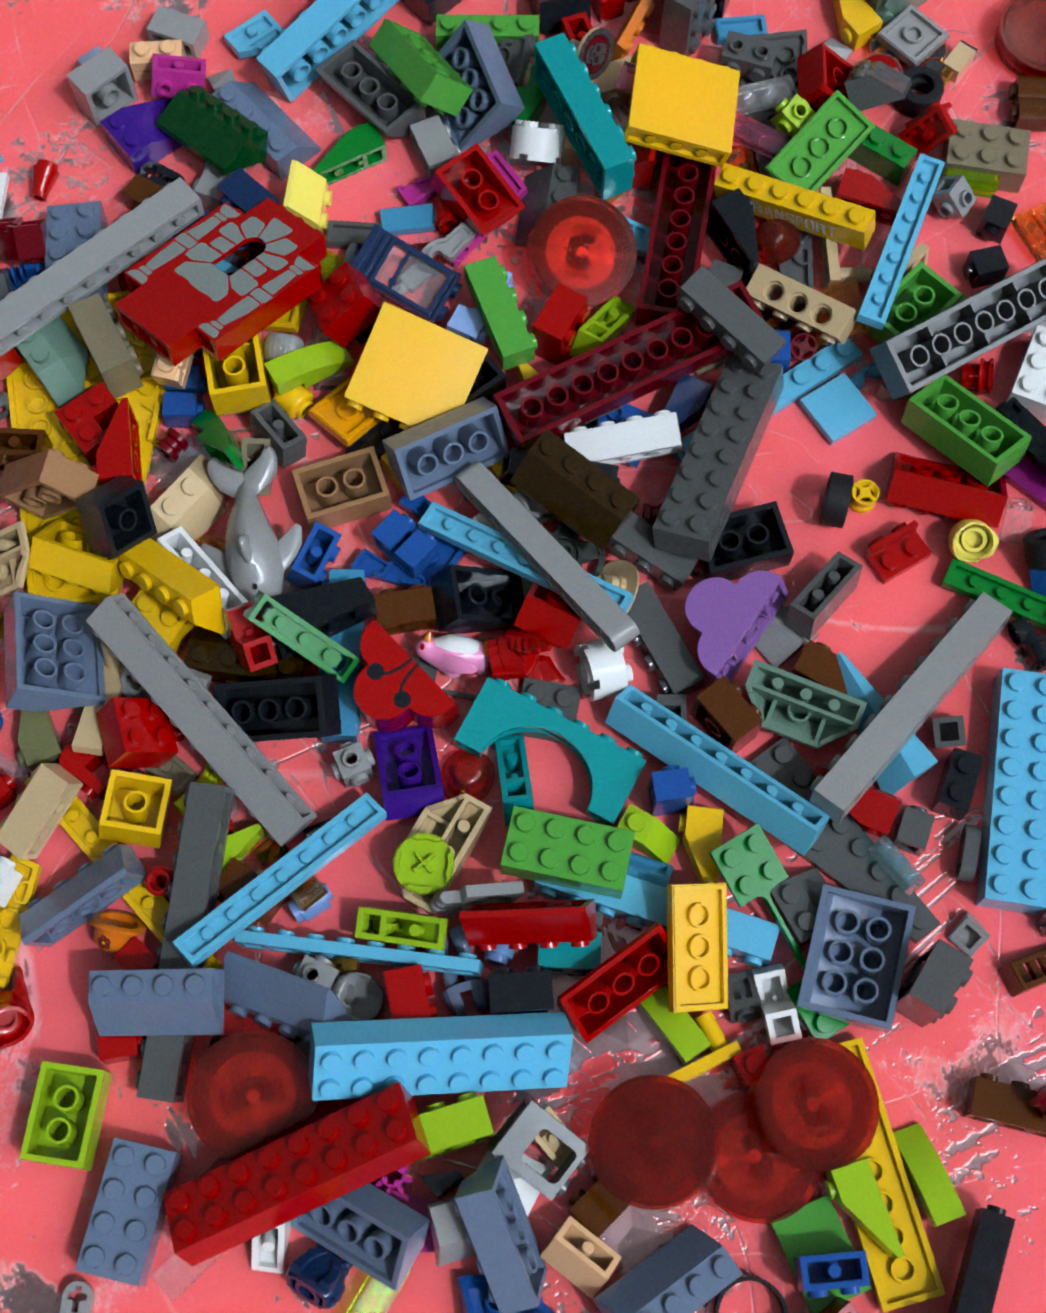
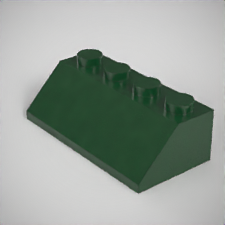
M193 85L178 91L156 121L157 128L223 174L234 172L239 167L243 169L266 161L268 132L258 126L256 122L242 115L238 110L224 103L220 98L206 91L202 86Z

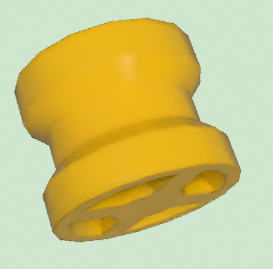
M861 479L854 483L849 507L854 512L865 514L873 510L880 494L876 483L868 479Z

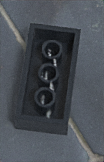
M337 674L213 684L214 698L252 742L327 737L342 734Z

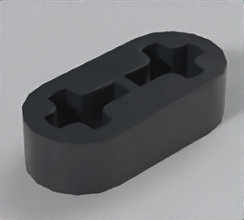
M149 161L140 168L141 176L162 187L179 177L185 181L181 174L155 161Z

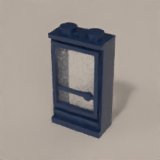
M376 223L352 263L354 268L367 277L374 292L411 314L435 324L436 320L442 322L449 310L445 306L450 297L455 299L462 287V284L459 283L461 274L439 263L384 230Z

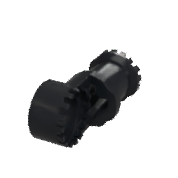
M1024 616L1009 622L1007 629L1012 641L1017 646L1022 645L1024 651H1029L1037 665L1035 668L1037 672L1045 671L1046 634L1037 636L1033 629L1034 627L1031 625L1032 623L1027 622L1029 619H1026Z

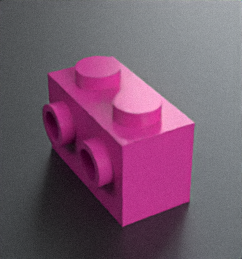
M153 54L151 96L167 99L173 98L178 91L193 85L205 88L206 59Z

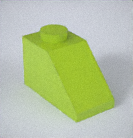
M629 804L617 828L635 831L633 849L666 864H669L681 841L658 818L632 804Z

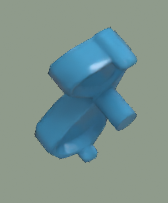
M875 363L864 366L862 370L852 374L850 380L858 390L863 388L865 377L877 380L882 378Z

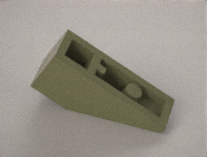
M21 710L17 739L21 750L17 752V756L22 767H28L33 772L41 763L59 764V758L64 748L50 712Z

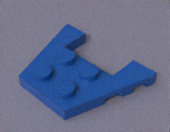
M404 494L398 502L399 507L419 519L422 518L431 505L430 500H427L424 495L410 501L406 494ZM432 535L437 541L438 556L416 579L411 577L394 561L391 560L388 563L365 548L349 569L365 570L367 578L407 588L416 584H423L425 587L431 586L432 588L430 577L449 564L458 565L468 551Z

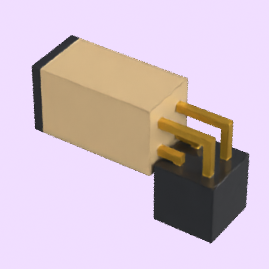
M961 40L943 63L930 57L924 66L934 69L941 76L945 87L950 80L955 83L973 62L978 49Z

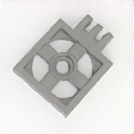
M523 881L465 885L460 890L444 891L430 903V910L434 913L445 912V916H457L460 911L472 904L514 902L525 893Z

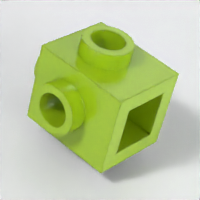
M795 94L789 100L784 97L775 106L774 110L776 113L770 121L775 125L777 131L785 135L790 141L816 112L805 99Z

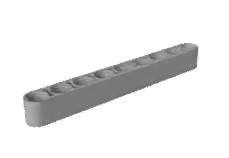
M475 461L454 476L457 487L610 650L617 652L640 634L637 625L631 617L480 461Z

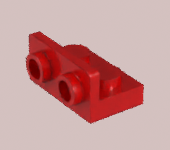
M936 102L925 109L926 114L921 118L917 116L905 124L906 129L898 134L902 141L918 149L914 161H917L920 153L926 155L959 132L948 113V110L952 108L950 102L944 104Z
M916 520L909 524L902 522L892 529V534L885 538L878 536L868 544L869 548L864 559L883 585L931 556V550L916 532L919 525Z

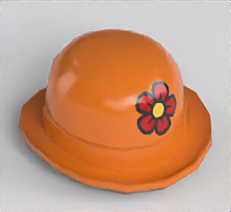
M105 910L92 915L88 919V923L95 928L94 940L97 946L107 952L117 953L133 936L141 935L145 931L144 922L137 915L128 911Z

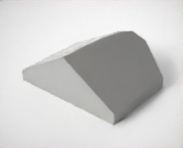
M782 606L754 647L769 665L777 668L781 667L806 647L809 642L808 639L785 626L789 606ZM816 632L810 640H815L819 634Z
M454 1197L427 1205L438 1267L477 1255L474 1246H470L467 1242L465 1235L466 1226L462 1216H458L455 1211Z

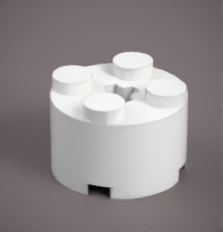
M515 119V125H512L509 158L562 164L565 138L564 125L540 122V128H538L539 122Z
M601 639L580 643L575 646L574 656L580 655V664L575 665L577 677L585 695L591 694L588 699L589 701L618 695L628 686L629 681H633L632 668L630 664H625L623 657L624 647L617 652H613Z

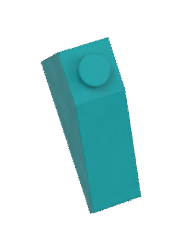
M524 734L505 736L495 742L505 826L510 825L514 806L534 810Z

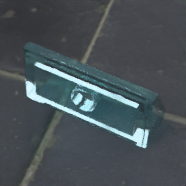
M884 835L869 848L872 856L907 895L913 894L925 883V878L887 836Z

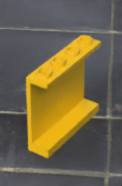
M639 43L631 57V63L635 64L629 117L623 128L625 141L723 167L732 152L740 71L731 69L728 66L706 62L703 59L681 55L678 52H671L652 45Z
M384 301L343 397L348 399L347 405L361 411L364 406L375 410L372 416L386 422L393 418L400 422L399 428L407 430L465 405L488 348Z

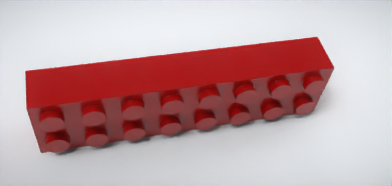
M398 1082L163 1193L174 1254L193 1267L431 1155L413 1096Z

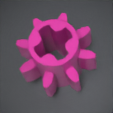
M409 1164L398 1170V1176L402 1177V1179L395 1180L394 1185L388 1184V1177L384 1176L375 1184V1187L381 1188L384 1186L387 1189L386 1193L388 1195H391L392 1190H397L401 1196L404 1195L402 1185L404 1183L412 1184L413 1181L411 1178L405 1177V1173L410 1170L411 1165Z

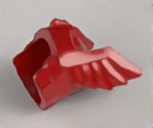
M511 629L498 638L487 642L489 663L494 680L495 678H500L504 681L516 678H532L563 683L566 680L550 656H539L541 652L550 651L553 648L551 643L541 633L529 634L523 633L520 629Z
M15 967V988L11 991L0 992V1049L23 1041L34 1025L35 1016L21 967Z

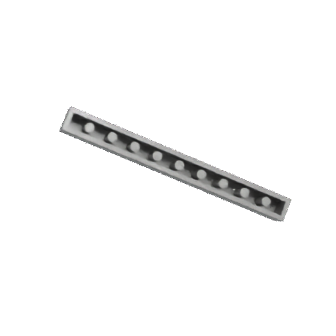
M179 177L175 181L166 184L162 190L152 197L143 200L139 206L130 212L121 215L110 226L98 231L94 237L76 246L65 257L53 262L49 268L31 277L23 286L8 293L0 301V357L67 311V306L83 300L203 216L205 213L201 198Z
M985 592L977 600L970 599L962 611L964 615L960 619L955 617L947 627V635L944 638L939 636L930 648L932 652L929 656L922 655L913 668L915 672L911 676L906 674L897 686L898 692L894 696L889 694L880 705V709H882L877 716L871 714L862 727L865 730L859 736L855 733L845 746L847 751L843 756L837 754L828 766L830 771L825 777L820 774L814 780L810 787V790L813 792L809 802L831 816L830 818L840 824L1005 628L1013 611Z
M120 593L107 596L86 619L93 633L104 641L110 648L112 655L129 670L131 677L142 685L149 693L151 700L168 715L170 722L187 737L191 747L200 752L208 762L211 770L219 774L229 788L235 790L234 795L244 803L249 814L263 825L269 837L280 846L294 840L317 815L126 595Z

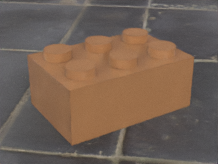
M374 446L292 470L310 531L316 521L331 528L392 509L390 493Z
M47 449L5 464L0 479V498L38 517L48 519L78 510L75 500L95 489L99 474L89 470V466L84 463L74 462L66 458L65 454L59 450Z

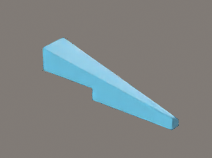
M841 651L836 656L848 692L847 695L868 702L857 729V733L861 734L865 730L862 727L871 714L877 716L882 710L880 705L884 699ZM914 734L877 778L879 788L884 792L895 795L909 783L930 770L938 760Z

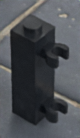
M1012 397L1008 402H1002L995 410L1032 436L1025 456L1046 475V427L1015 397Z
M987 1204L986 1208L975 1209L948 1313H992L1015 1219L1006 1216L1007 1211L1005 1209Z

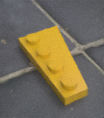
M14 854L11 855L9 860L16 863L14 869L21 873L23 878L6 907L0 906V988L8 990L22 942L19 915L28 909L27 905L34 900L42 872L40 865L28 859L20 860Z

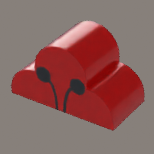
M374 619L366 627L361 637L360 649L367 666L359 673L354 684V698L366 721L374 728L387 732L403 729L413 720L424 727L433 729L446 727L460 717L456 703Z

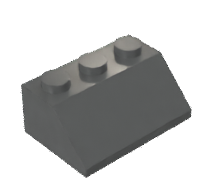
M553 163L527 175L526 187L528 194L523 198L522 202L526 208L520 213L515 246L546 250L547 246L548 250L547 241L554 228L562 221L573 218L576 195H578L580 167ZM551 238V240H552V242H553V244H554V247H555V251H557L556 246H555V243H554L553 239Z

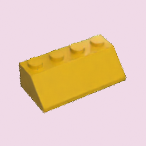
M151 538L146 539L119 556L121 562L119 569L126 579L135 582L143 591L149 592L160 603L166 604L180 617L186 618L194 625L219 634L226 632L221 591L218 583Z

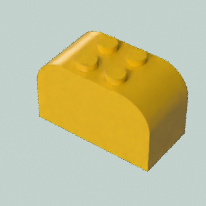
M261 332L220 362L202 349L209 395L218 417L249 412L265 403H271L272 395L269 378L264 367L265 359Z

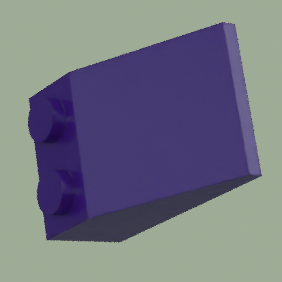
M162 98L123 107L100 121L106 140L135 174L140 173V168L143 164L149 161L158 162L183 146L156 127L157 119L172 98Z
M418 725L391 732H373L384 810L387 812L386 821L420 816L425 807L444 801L443 784L432 728Z

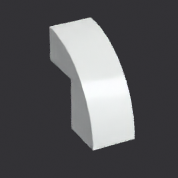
M782 964L751 969L761 999V1015L771 1045L802 1039L796 1007L786 992L788 984Z

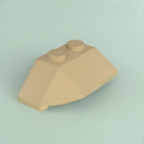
M202 454L150 505L157 533L150 537L157 542V538L181 526L197 542L226 511L224 493L219 491L212 483L207 470V463L209 461Z
M19 521L0 530V598L23 588L29 568L30 547L24 521Z
M464 793L458 795V797L432 804L423 809L406 839L418 833H430L441 837L454 854L455 869L450 882L444 889L431 895H417L408 892L401 886L405 900L430 914L432 913L430 903L442 892L450 891L479 841L492 811L491 806Z

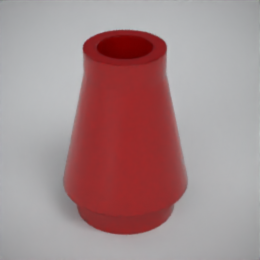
M38 159L37 163L33 165L32 192L30 195L33 199L46 202L48 194L59 176L58 166L55 163L45 159Z
M439 195L435 196L432 199L435 227L442 234L448 235L460 225L461 218L443 202Z
M161 865L152 867L145 876L146 889L154 896L167 895L169 884L174 879L173 871ZM163 875L167 877L166 884L162 882Z

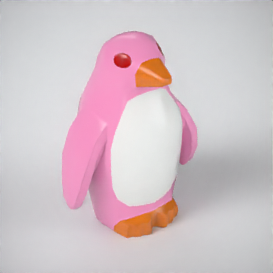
M428 630L415 644V651L420 658L443 671L449 677L456 678L461 674H473L475 672L484 676L489 665L487 642L489 639L477 641L468 635L460 633L447 634L435 638L432 637L431 630Z

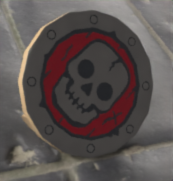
M599 26L591 29L584 35L582 41L570 40L576 47L577 57L580 62L586 64L590 80L598 78L606 70L613 55V36L607 28Z

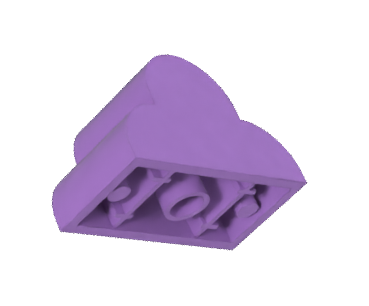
M754 571L743 576L736 584L725 578L712 577L700 581L690 590L685 602V612L690 624L699 637L698 656L700 662L713 682H716L723 675L729 682L733 679L789 597L781 576L770 571Z

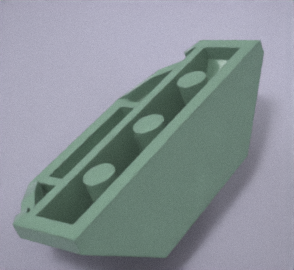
M58 316L14 347L59 408L84 393L89 352L61 316Z
M756 659L744 687L750 703L756 705L762 714L763 722L760 728L814 749H819L857 731L868 703Z

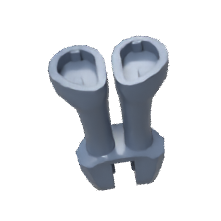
M462 925L450 929L449 935L457 956L460 952L473 954L472 947L468 946ZM446 935L444 951H446L447 956H451L448 938ZM441 973L445 991L440 995L453 1017L466 1016L464 1001L461 999L460 993L468 990L472 992V1000L476 1005L478 1013L489 1010V984L487 979L464 976L465 981L459 982L456 974Z

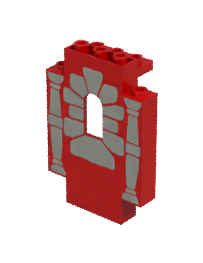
M269 197L245 214L240 209H235L225 202L123 272L130 294L114 304L120 323L174 366L200 348L220 362L321 288L323 279L320 261L327 257L326 239L321 231L313 229L301 217H296L282 204L276 203ZM252 241L260 242L263 252L232 275L228 276L215 266L244 244Z

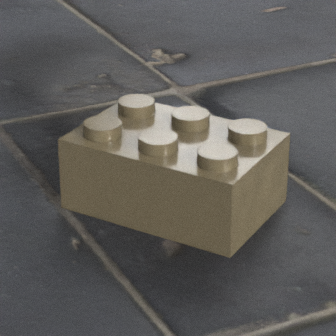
M952 119L959 132L944 142L942 161L945 162L940 179L943 176L964 175L970 186L1018 193L1027 174L1031 130Z
M98 292L67 306L107 389L116 399L142 387L143 383L140 375L144 374L132 345L127 340L122 325L115 317L116 315L110 302H103Z

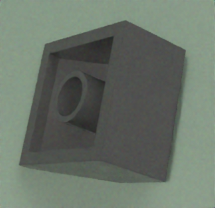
M864 60L855 64V68L852 69L844 84L849 101L859 111L904 99L912 85V80L879 60L875 62Z
M818 868L797 874L774 886L770 892L773 903L799 948L811 942L823 884L827 885Z

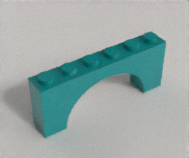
M488 677L454 737V745L480 758L490 745L511 734L538 733L558 740L576 754L587 772L590 783V801L585 815L604 825L613 827L647 760L642 758L643 754L631 747L624 749L616 745V740L607 734L600 733V735L591 732L589 730L590 727L578 719H574L572 722L563 717L564 713L554 706L548 705L546 708L536 703L537 698L527 692L517 693L510 689L511 685L500 678L493 680Z

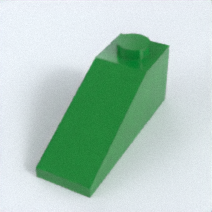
M371 122L359 124L347 131L313 171L326 178L327 185L329 186L388 160L386 144L377 128Z

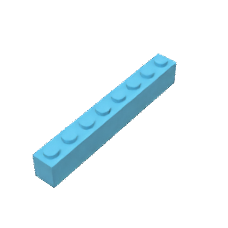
M631 684L615 697L605 723L617 732L623 734L666 765H679L680 768H688L689 777L694 776L697 785L755 824L759 823L766 832L772 834L801 855L805 856L816 843L831 816Z
M626 875L622 897L617 899L534 881V889L539 890L538 894L543 897L555 899L558 896L567 900L595 899L597 912L604 913L603 917L613 919L615 915L626 919V924L636 928H643L644 925L651 927L659 922L667 934L666 887ZM727 908L728 958L735 955L744 958L743 962L747 965L761 968V965L767 966L771 961L780 928L778 924Z

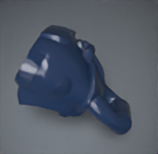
M317 1243L315 1248L308 1249L307 1252L289 1265L286 1272L287 1285L295 1294L319 1309H329L341 1300L345 1292L346 1276L353 1265Z

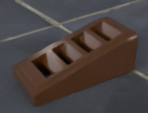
M1046 948L1011 961L999 969V974L1012 997L1046 984ZM1035 960L1038 961V963H1039L1040 967L1042 968V970H1043L1045 976L1042 975V973H1041V971H1040V969H1039V967H1038V965H1037V963H1036ZM1024 965L1027 966L1033 980L1030 979Z

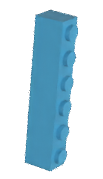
M330 569L329 579L324 580V585L361 577L365 584H367L365 570ZM365 620L330 637L361 660L344 684L337 680L342 734L321 737L323 744L359 742L360 709L354 698V684L363 666L360 641L364 632ZM343 654L338 666H333L332 668L336 672L343 669L346 664L347 657ZM319 667V675H330Z

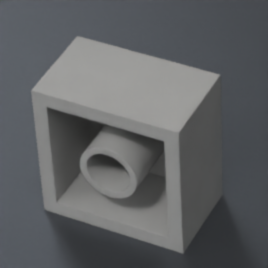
M109 46L66 75L78 108L96 127H99L101 125L100 121L138 100L128 65Z

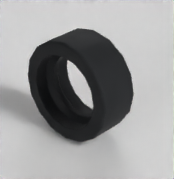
M837 472L830 473L821 510V525L843 528L851 499L854 476Z

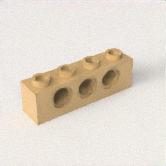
M760 263L746 287L759 310L763 311L766 307L772 310V315L781 321L786 322L790 319L796 322L795 326L798 329L809 334L813 330L821 334L819 338L830 345H834L835 342L844 345L857 322L858 312L854 308ZM777 290H782L781 297L778 300L772 301V294ZM799 302H806V306L802 311L794 312L795 306ZM830 313V318L827 322L823 324L818 323L820 315Z

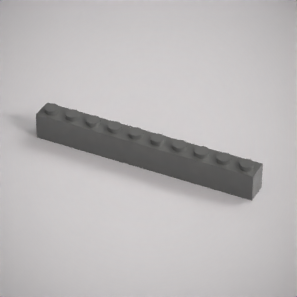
M190 782L189 789L185 791L183 804L186 807L184 820L180 821L178 835L180 837L179 850L175 852L173 857L174 879L168 887L169 909L165 913L162 927L165 931L164 938L157 951L158 969H193L175 950L172 942L216 908L235 793L234 789L227 786ZM207 959L194 969L206 968ZM195 1035L147 1036L143 1040L141 1046L142 1068L138 1072L135 1081L136 1089H138L137 1097L172 1103L184 1102Z

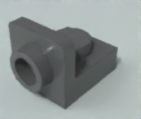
M752 970L728 974L730 1023H748L761 1017V999Z

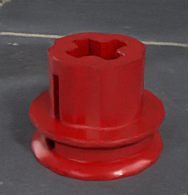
M981 358L980 364H964L962 386L965 389H978L979 394L987 392L991 395L994 383L993 358L989 361Z

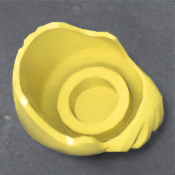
M963 519L952 527L948 537L950 552L957 559L968 563H976L980 559H986L995 553L999 545V538L983 521Z

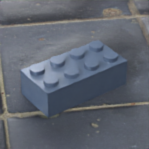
M101 201L47 206L45 270L53 262L62 259L72 252L76 246L85 243L94 237L98 231L108 227V221ZM108 282L87 297L99 292L103 302L108 301Z
M114 1137L75 1271L135 1286H146L166 1218L163 1193L173 1189L183 1158L182 1154Z

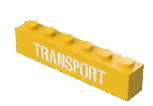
M727 163L723 165L714 183L716 199L740 188L743 194L751 199L754 215L865 251L875 230V210Z

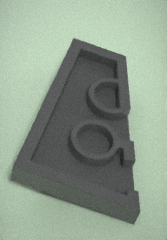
M533 34L524 35L523 39L514 41L511 38L501 40V43L497 44L515 87H522L536 41Z

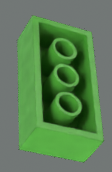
M387 18L384 19L369 44L377 53L375 57L389 67L388 72L401 80L400 85L404 89L414 94L413 99L423 107L430 105L442 115H445L447 112L457 116L473 89L421 34Z
M946 374L934 380L908 399L901 420L903 425L987 487L1023 460L1032 439L1031 435Z
M514 806L500 864L501 874L621 899L635 831Z

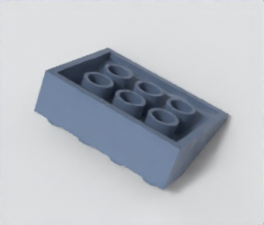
M465 19L438 52L473 89L457 116L447 112L445 115L438 113L442 123L447 124L450 129L452 144H457L461 153L476 143L480 144L510 126L525 109L489 25Z
M14 591L4 610L6 708L41 712L103 705L105 703L101 639L93 633L91 626L86 622V619L98 607L97 605Z
M823 884L796 1007L858 1027L886 1034L892 1030L916 906Z

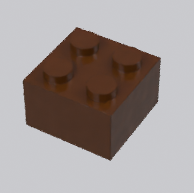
M724 675L696 696L691 712L692 717L711 738L734 753H737L756 738L763 722L762 714L757 706L753 703H748L742 697L740 687L732 680L729 682Z

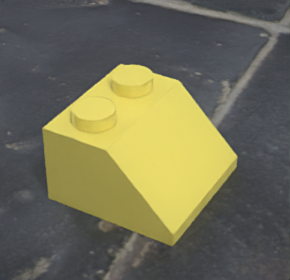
M291 160L283 206L296 217H301L313 229L323 232V229H327L328 213H326L327 206L331 207L332 190H328L326 178L297 160Z

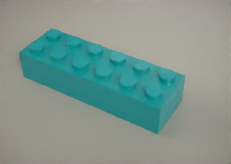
M564 32L535 43L534 79L559 124L564 125L563 131H565L568 140L602 201L631 190L633 177H635L634 162L637 160L635 150L631 145H627L622 127L619 124H615L610 106L602 101L599 87L590 80L588 68L577 57L574 43L568 41Z

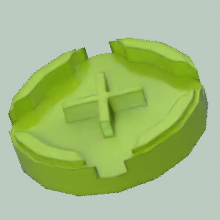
M430 833L414 834L397 847L393 858L394 874L399 884L408 892L417 895H431L444 889L450 882L455 869L454 854L441 837Z

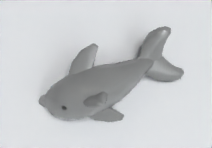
M270 446L264 447L257 460L245 471L230 468L217 458H210L207 463V470L212 483L219 491L235 498L228 519L225 551L207 543H203L200 548L248 602H255L254 597L259 590L269 597L283 594L284 571L295 561L302 545V526L296 523L278 540L258 498V494L274 480L277 473L275 450Z

